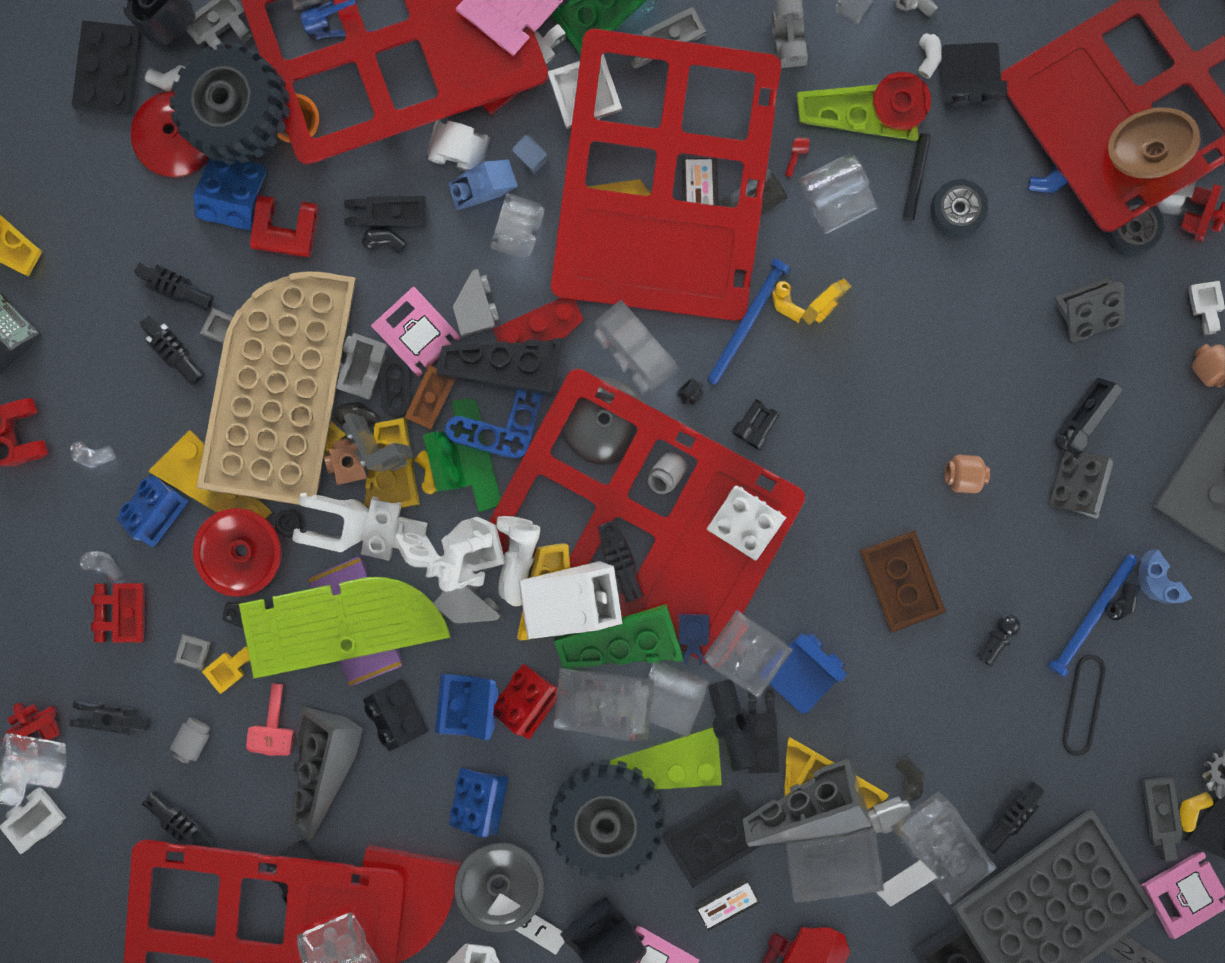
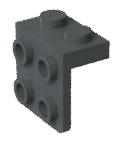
M352 413L344 415L346 421L343 424L344 430L350 440L354 439L358 448L356 456L363 467L366 466L369 470L380 472L391 469L393 472L407 466V460L414 457L410 446L395 442L379 450L365 418Z

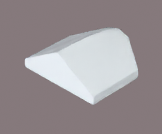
M474 517L461 521L441 540L445 553L448 546L459 543L462 539L472 538L473 531H480L481 535L488 533L493 535L491 547L481 548L464 555L460 574L467 569L477 573L505 564L497 527L495 524L482 518Z

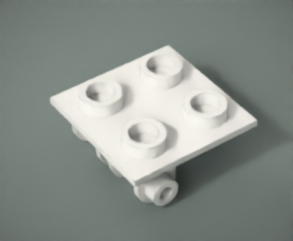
M735 485L707 527V530L757 561L786 517L780 511L777 512L766 505L765 501L758 500L757 496L754 497L744 491L743 487Z

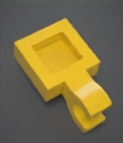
M244 647L234 657L225 652L202 671L219 694H223L245 675L240 667L250 661L248 648Z

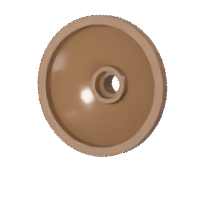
M1152 108L1138 112L1121 122L1113 131L1108 143L1111 162L1119 171L1132 177L1157 178L1168 175L1186 165L1196 154L1200 144L1199 128L1190 115L1177 109Z

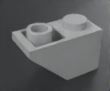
M478 269L471 272L453 305L462 338L490 331L496 327L494 321L499 320L495 303L489 304L486 293L491 292L487 275L481 276Z
M469 584L462 589L448 592L443 591L434 602L437 609L454 623L499 620L502 616L498 612L501 607L488 596L482 599L476 593L478 587Z

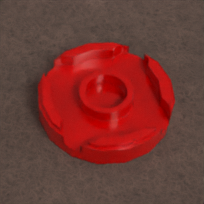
M899 71L887 75L878 84L873 93L872 107L875 116L882 125L892 130L906 131L917 127L924 121L931 108V94L927 84L924 81L922 82L917 75L911 72Z

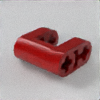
M259 195L256 201L251 231V249L310 258L318 218V204L302 201L296 229L272 226L275 213V197Z

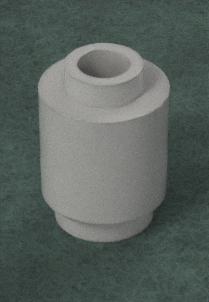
M674 452L665 453L649 472L648 484L651 489L659 494L672 491L688 470L686 461L682 456Z
M189 717L187 723L182 724L170 747L174 752L173 757L186 764H189L190 760L197 761L210 736L208 734L210 727L197 719Z
M899 796L872 806L873 809L868 811L870 824L875 834L880 832L886 834L909 825V818L913 817L908 801H901Z

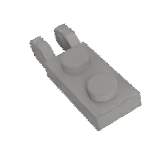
M691 7L643 31L642 36L693 42L705 36L707 32L694 7ZM635 57L630 63L636 69L653 59Z

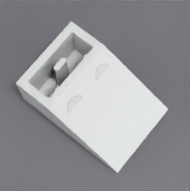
M599 561L518 581L528 639L596 631L622 624L615 571L612 565Z

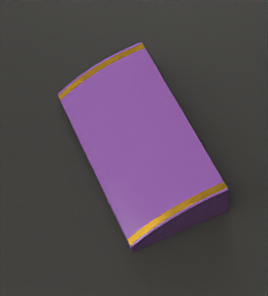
M358 556L308 577L307 580L311 589L331 585L333 595L341 594L339 583L370 576L363 558ZM398 649L339 661L349 687L404 666Z

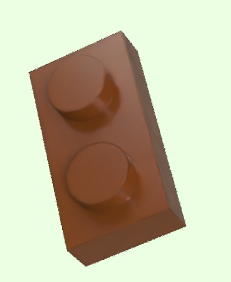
M429 365L404 418L432 431L456 380L437 377V368Z

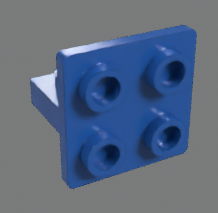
M151 473L148 478L140 482L133 498L121 507L117 520L136 541L140 539L154 548L189 501Z
M460 768L455 784L456 791L453 806L450 810L449 825L482 838H486L487 835H497L508 777Z

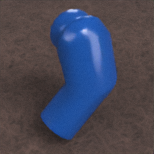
M1054 166V170L1046 178L1030 176L1028 191L1055 193L1067 181L1058 168Z

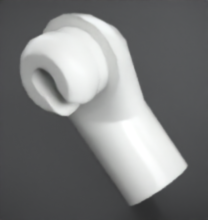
M924 34L920 38L919 45L925 50L926 59L918 69V73L924 78L930 79L942 59L941 42L935 34Z
M179 65L165 74L150 68L146 73L145 81L165 91H171L173 82H178L180 78L177 73L181 67H186Z

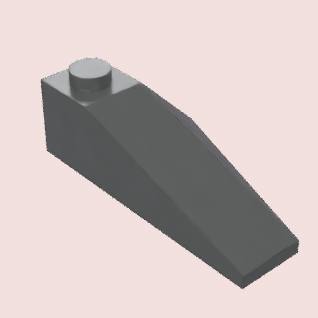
M301 707L295 733V745H300L299 762H294V772L298 773V789L293 792L292 828L305 839L313 840L357 755L363 728L347 717L309 707Z
M846 759L820 768L812 773L814 777L803 785L799 786L797 783L790 788L791 792L780 800H771L745 817L743 825L747 845L750 847L843 835L871 826L866 802L851 761Z

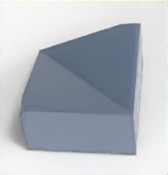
M525 135L512 149L531 169L532 175L548 161L547 153L529 135Z

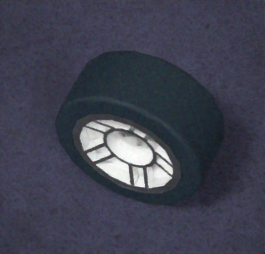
M955 179L944 184L934 195L930 206L931 218L936 227L944 234L953 237L967 236L976 231L986 219L989 209L988 198L983 189L975 182L966 179ZM964 204L965 207L962 213H958L955 211L954 206Z

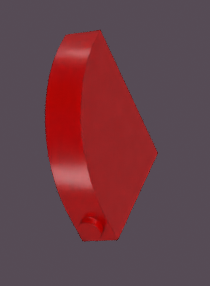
M368 845L365 849L362 867L396 870L404 877L396 963H400L423 949L442 927L454 901L455 878L461 862ZM360 875L359 883L369 884V876Z

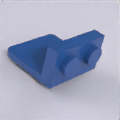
M209 158L193 194L195 217L251 231L254 219V202L267 174L266 167L253 162L241 163L237 159L234 164H228L222 160L216 161Z
M799 633L763 673L764 680L802 714L808 713L835 682L840 683L847 675L842 670L845 664L833 653L828 657L820 649L823 644L811 633L808 636Z
M441 673L435 733L467 735L481 740H489L491 733L495 729L493 709L498 698L495 680L477 676Z

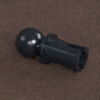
M1005 614L999 618L997 633L994 631L989 632V639L976 655L980 661H983L988 652H990L991 654L985 661V664L990 667L993 666V663L1004 647H1009L1010 643L1006 639L1015 636L1020 630V621L1012 614Z

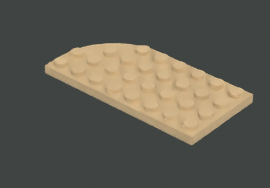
M324 272L292 273L287 277L261 286L251 294L252 296L243 304L240 310L236 311L229 324L223 343L198 477V489L299 505L301 493H307L308 497L318 495L337 389L339 367L342 361L355 289V277Z

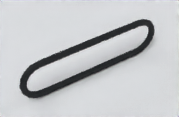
M1096 655L1084 656L1078 662L1063 736L1065 750L1074 756L1086 754L1090 750L1093 741L1106 674L1104 661ZM1094 659L1101 665V676L1088 743L1084 750L1074 751L1068 746L1067 739L1081 667L1086 660Z

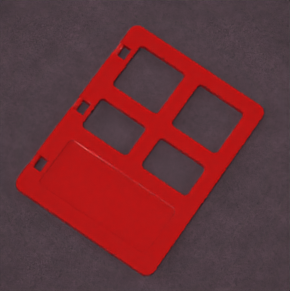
M241 0L260 56L277 70V73L286 83L285 89L289 92L290 101L285 103V105L290 108L289 118H284L283 122L286 125L296 158L303 164H312L545 83L548 78V68L534 31L526 26L523 32L530 38L512 56L456 11L457 6L463 0H404L409 18L372 32L365 29L355 2L354 5L337 11L346 34V39L343 42L290 60H285L282 57L266 12V6L278 0ZM333 0V1H334V4L336 5V4H339V3H341V2H345V1H348V0ZM412 41H418L423 50L438 95L430 100L398 110L393 106L376 55L385 50ZM347 63H355L374 111L373 119L319 138H312L293 88L294 82Z
M1120 0L1001 73V81L1007 80V97L1097 226L1105 232L1115 231L1133 220L1136 216L1151 209L1225 163V95L1208 73L1209 69L1225 60V35L1199 51L1191 50L1159 6L1158 2L1161 0ZM1133 17L1141 18L1173 63V67L1141 86L1134 84L1102 39L1103 35ZM1183 85L1191 87L1223 132L1221 138L1197 151L1186 165L1173 173L1157 178H1137L1122 173L1111 162L1108 151L1109 139L1121 122L1138 112L1152 109L1151 105ZM1216 149L1221 157L1208 164L1203 156ZM1139 196L1144 204L1131 211L1126 203Z
M591 29L585 33L582 41L551 279V290L556 296L733 321L744 318L748 308L781 73V61L777 56L768 53L600 29ZM604 53L667 62L668 72L662 117L658 128L601 121L594 117L601 57ZM698 65L747 72L755 76L748 134L745 140L686 133L682 130L690 66ZM761 88L770 89L768 106L758 105ZM597 141L653 149L656 152V161L651 194L643 196L588 188L585 184L590 144ZM690 154L741 162L743 170L737 206L730 208L675 200L672 192L678 155ZM748 179L758 180L755 197L746 196ZM735 269L745 270L743 288L733 287Z
M574 369L567 375L489 522L497 525L498 517H515L536 477L544 475L590 500L596 506L594 513L569 557L570 568L590 563L601 543L597 526L611 521L615 517H621L652 534L655 537V542L636 575L644 596L637 598L634 595L635 600L626 602L624 593L618 592L621 617L667 604L679 640L680 613L709 614L708 645H700V650L703 653V662L709 664L719 658L803 506L805 494L795 484L687 427L583 369ZM599 388L615 395L611 404L595 396ZM581 397L636 425L638 429L609 484H602L558 460L551 454L552 447L578 399ZM680 431L695 439L691 448L675 440ZM657 440H664L695 457L697 460L695 469L671 513L666 517L635 502L628 496L634 480ZM760 475L775 482L771 492L756 484ZM735 485L743 487L744 491L754 497L757 496L758 500L765 501L766 505L777 512L780 511L786 517L757 561L707 530V527ZM497 529L502 551L505 554V552L509 551V536ZM536 547L532 555V558L535 557ZM680 644L681 650L685 652L688 644ZM690 654L691 656L699 660V656L697 654Z
M140 840L133 847L131 854L123 963H146V955L149 951L208 958L212 963H396L404 877L400 872L390 869L356 867L350 864L284 856L275 857L261 855L260 853L195 845L185 846L154 840ZM168 851L184 853V861L167 859ZM260 862L277 864L276 873L259 871ZM154 867L212 873L219 876L215 935L176 932L150 927L149 916ZM352 874L369 876V884L352 882ZM243 878L284 882L288 885L284 940L282 944L242 940L238 937Z

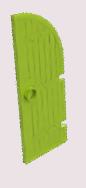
M366 577L339 583L341 594L333 595L331 585L274 596L272 597L274 608L266 609L264 599L239 604L254 679L450 638V634L440 611L425 594L405 582L386 577Z

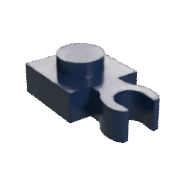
M680 613L679 644H688V648L684 653V663L688 665V656L695 653L699 656V665H701L703 653L700 650V645H708L709 614Z

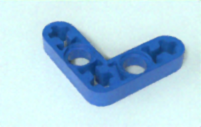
M516 390L506 429L466 417L456 416L447 422L445 434L455 444L508 459H520L528 450L543 395L536 393L532 395L529 404H535V409L527 404H517L518 400L525 401L526 392ZM525 410L530 414L531 421L528 425L520 426L515 422L514 415L517 411ZM457 422L462 423L463 429L467 431L472 430V425L478 427L474 433V443L467 441L470 437L467 434H461L459 438L454 437V431L450 430V427H455ZM481 431H492L495 435V442L490 446L482 445L478 440V435ZM500 433L506 435L503 440L506 442H512L514 438L519 439V445L523 446V450L519 449L514 454L511 453V447L503 444L502 451L497 450L496 447L500 441Z

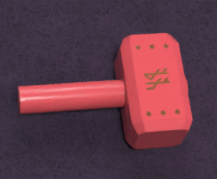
M271 683L267 725H255L248 728L246 750L249 752L262 753L269 756H287L293 753L295 731L287 728H278L283 684Z

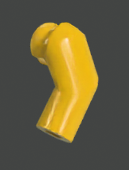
M780 281L772 291L774 307L779 313L799 323L805 310L792 303L790 284Z
M1208 792L1189 798L1181 803L1179 814L1183 831H1194L1197 826L1199 811L1213 806V800Z

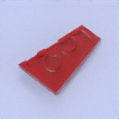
M559 298L492 330L498 342L521 343L526 342V340L538 339V341L553 340L552 338H563L564 340L584 319L575 299Z

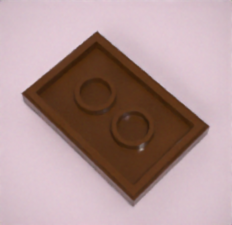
M915 530L859 550L890 633L946 613Z

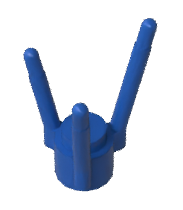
M331 0L301 13V20L307 36L315 34L317 40L325 37H346L344 30L325 31V28L329 27L327 15L354 5L355 0H348L336 5Z

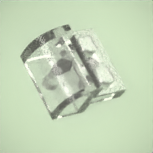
M851 153L798 179L809 205L813 207L825 234L878 209L869 188L870 181L858 160Z
M653 662L633 716L689 737L705 697L709 680L662 662Z
M352 913L297 935L298 950L302 963H379L378 957L365 940L364 929Z

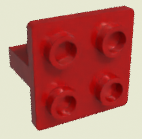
M522 664L519 670L513 674L511 681L504 691L498 696L494 704L493 715L517 736L522 735L529 740L563 691L538 675L526 664Z

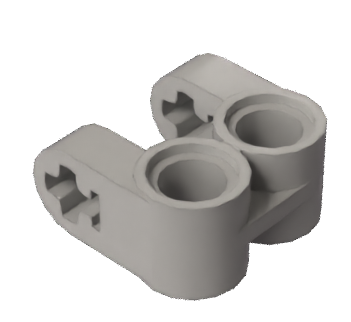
M779 0L775 4L774 11H772L775 56L780 59L781 68L807 66L808 55L804 37L802 0Z

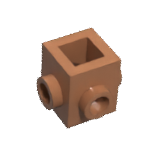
M350 439L333 442L334 447L328 449L329 456H325L324 461L327 473H333L335 483L340 485L366 479L364 467L356 456V451L358 450L356 443H351ZM350 456V463L342 465V459Z

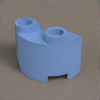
M1158 549L1149 550L1141 558L1137 581L1141 590L1150 599L1161 603H1183L1193 599L1181 581L1175 583L1168 579L1167 570L1170 565Z

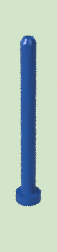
M775 258L770 264L773 267L772 271L708 376V382L712 385H716L721 379L782 275H788L791 268L782 261Z
M1130 554L1125 558L1056 662L1051 660L1048 668L1064 678L1069 673V670L1066 669L1136 565V556Z

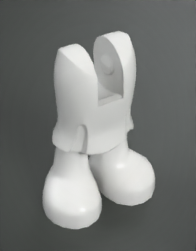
M501 516L497 518L496 526L499 531L509 536L510 544L509 551L504 554L505 564H503L499 578L498 595L510 605L517 607L522 605L518 581L529 578L530 567L534 562L532 555L540 535V526L532 525L533 522L527 519Z

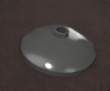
M599 377L608 384L643 402L637 391L627 383L615 378ZM599 388L595 395L611 404L615 395L602 388ZM584 397L578 399L562 429L566 443L576 455L588 462L601 465L622 461L638 431L636 425ZM607 414L610 417L609 423L601 424L598 420L599 416Z
M508 843L487 844L468 855L459 867L454 885L455 898L463 916L477 928L488 932H508L521 927L535 915L543 899L544 880L537 862L524 849ZM496 878L503 880L502 885L499 887L492 885L493 880ZM500 893L521 905L515 911L504 915H490L487 913Z

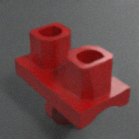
M1214 184L1212 189L1200 186L1195 187L1190 203L1204 207V213L1200 216L1186 211L1181 225V229L1195 235L1194 240L1203 241L1210 220L1214 221L1212 230L1215 232H1220L1222 226L1225 225V202L1221 203L1219 210H1214L1223 186Z
M21 702L13 705L15 714L7 718L11 726L18 722L20 723L6 730V736L1 740L6 747L12 744L15 750L20 755H23L32 750L36 745L30 735L32 732L38 730L44 741H49L59 735L60 728L55 719L57 714L55 707L52 705L31 717L30 715L38 712L35 704L27 708Z

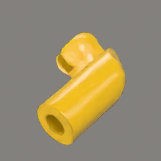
M423 450L414 461L425 470L424 482L421 485L422 490L426 494L432 495L436 492L427 452Z

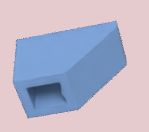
M509 159L482 162L448 182L456 210H462L501 197L518 187Z

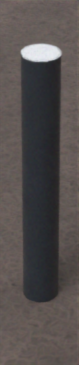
M928 134L919 135L903 219L907 221H914L931 139V136Z

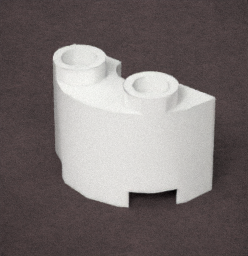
M437 120L426 156H429L428 160L441 165H445L446 160L456 162L457 169L467 172L484 162L491 138L486 134L474 133V128L452 121H447V124H443Z
M41 786L26 797L29 802L24 807L18 804L7 812L5 816L8 819L0 825V829L20 855L29 850L41 838L44 839L66 819L65 815Z

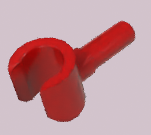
M796 138L793 141L791 159L785 172L786 176L792 177L799 154H808L810 143L808 138Z

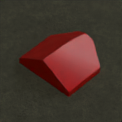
M802 927L783 963H845L850 954V949L845 935L830 927Z

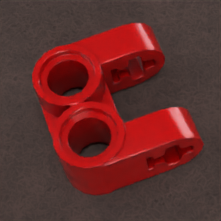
M33 398L21 399L0 405V447L6 444L9 448L8 456L3 460L0 458V466L13 467L49 455L45 440L20 445L14 433L16 420L37 414Z

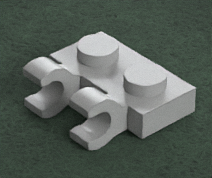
M211 0L195 12L194 21L185 28L200 49L207 44L214 50L217 49L216 45L222 44L217 36L232 27L244 44L253 38L241 21L246 14L237 0Z

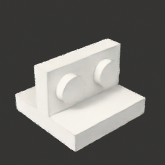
M604 54L601 57L594 117L597 120L622 111ZM580 61L548 71V77L566 129L571 128Z

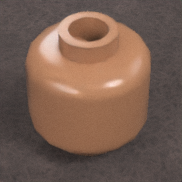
M1205 344L1194 353L1196 359L1192 363V370L1207 387L1216 386L1220 388L1225 385V347L1220 344L1211 347Z
M959 454L946 463L944 471L945 483L950 485V488L956 493L976 494L982 490L984 484L989 483L990 468L985 466L984 460L980 456Z

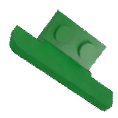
M466 398L451 401L455 417L462 416L482 422L478 404L474 399ZM457 422L458 428L452 430L454 431V437L459 438L461 434L470 435L467 441L474 443L473 437L478 427L472 425V430L467 431L463 429L462 423ZM483 430L479 433L478 440L482 445L488 446ZM431 432L423 435L436 492L452 491L472 486L478 512H484L497 507L501 497L490 453L455 444L449 440L445 432Z

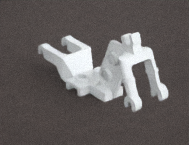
M307 493L300 494L299 505L339 514L344 518V527L341 536H330L313 531L301 533L300 529H294L292 537L294 542L342 552L363 541L362 555L388 561L392 557L393 548H397L406 563L414 567H426L427 577L438 576L439 588L442 591L448 592L462 589L468 584L472 586H482L484 584V572L474 574L471 569H467L460 574L465 554L475 552V550L491 547L493 535L490 533L481 535L480 531H473L472 538H465L460 540L459 543L448 546L445 554L440 557L426 536L428 523L399 517L402 505L400 502L394 504L381 501L379 497L373 496L368 508L355 499L337 500L320 495L308 497Z

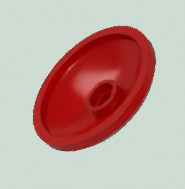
M166 91L152 96L137 110L131 124V144L137 158L152 172L165 177H184L204 167L209 157L190 145L179 134L178 126L173 123L171 114L175 111L170 108V97H174L175 93L173 91ZM173 125L174 131L171 134H166V127Z
M243 508L226 509L209 517L199 528L193 543L194 564L200 577L213 590L227 596H247L266 587L275 577L281 562V543L274 527L260 514ZM239 545L246 547L247 552L245 555L239 553Z

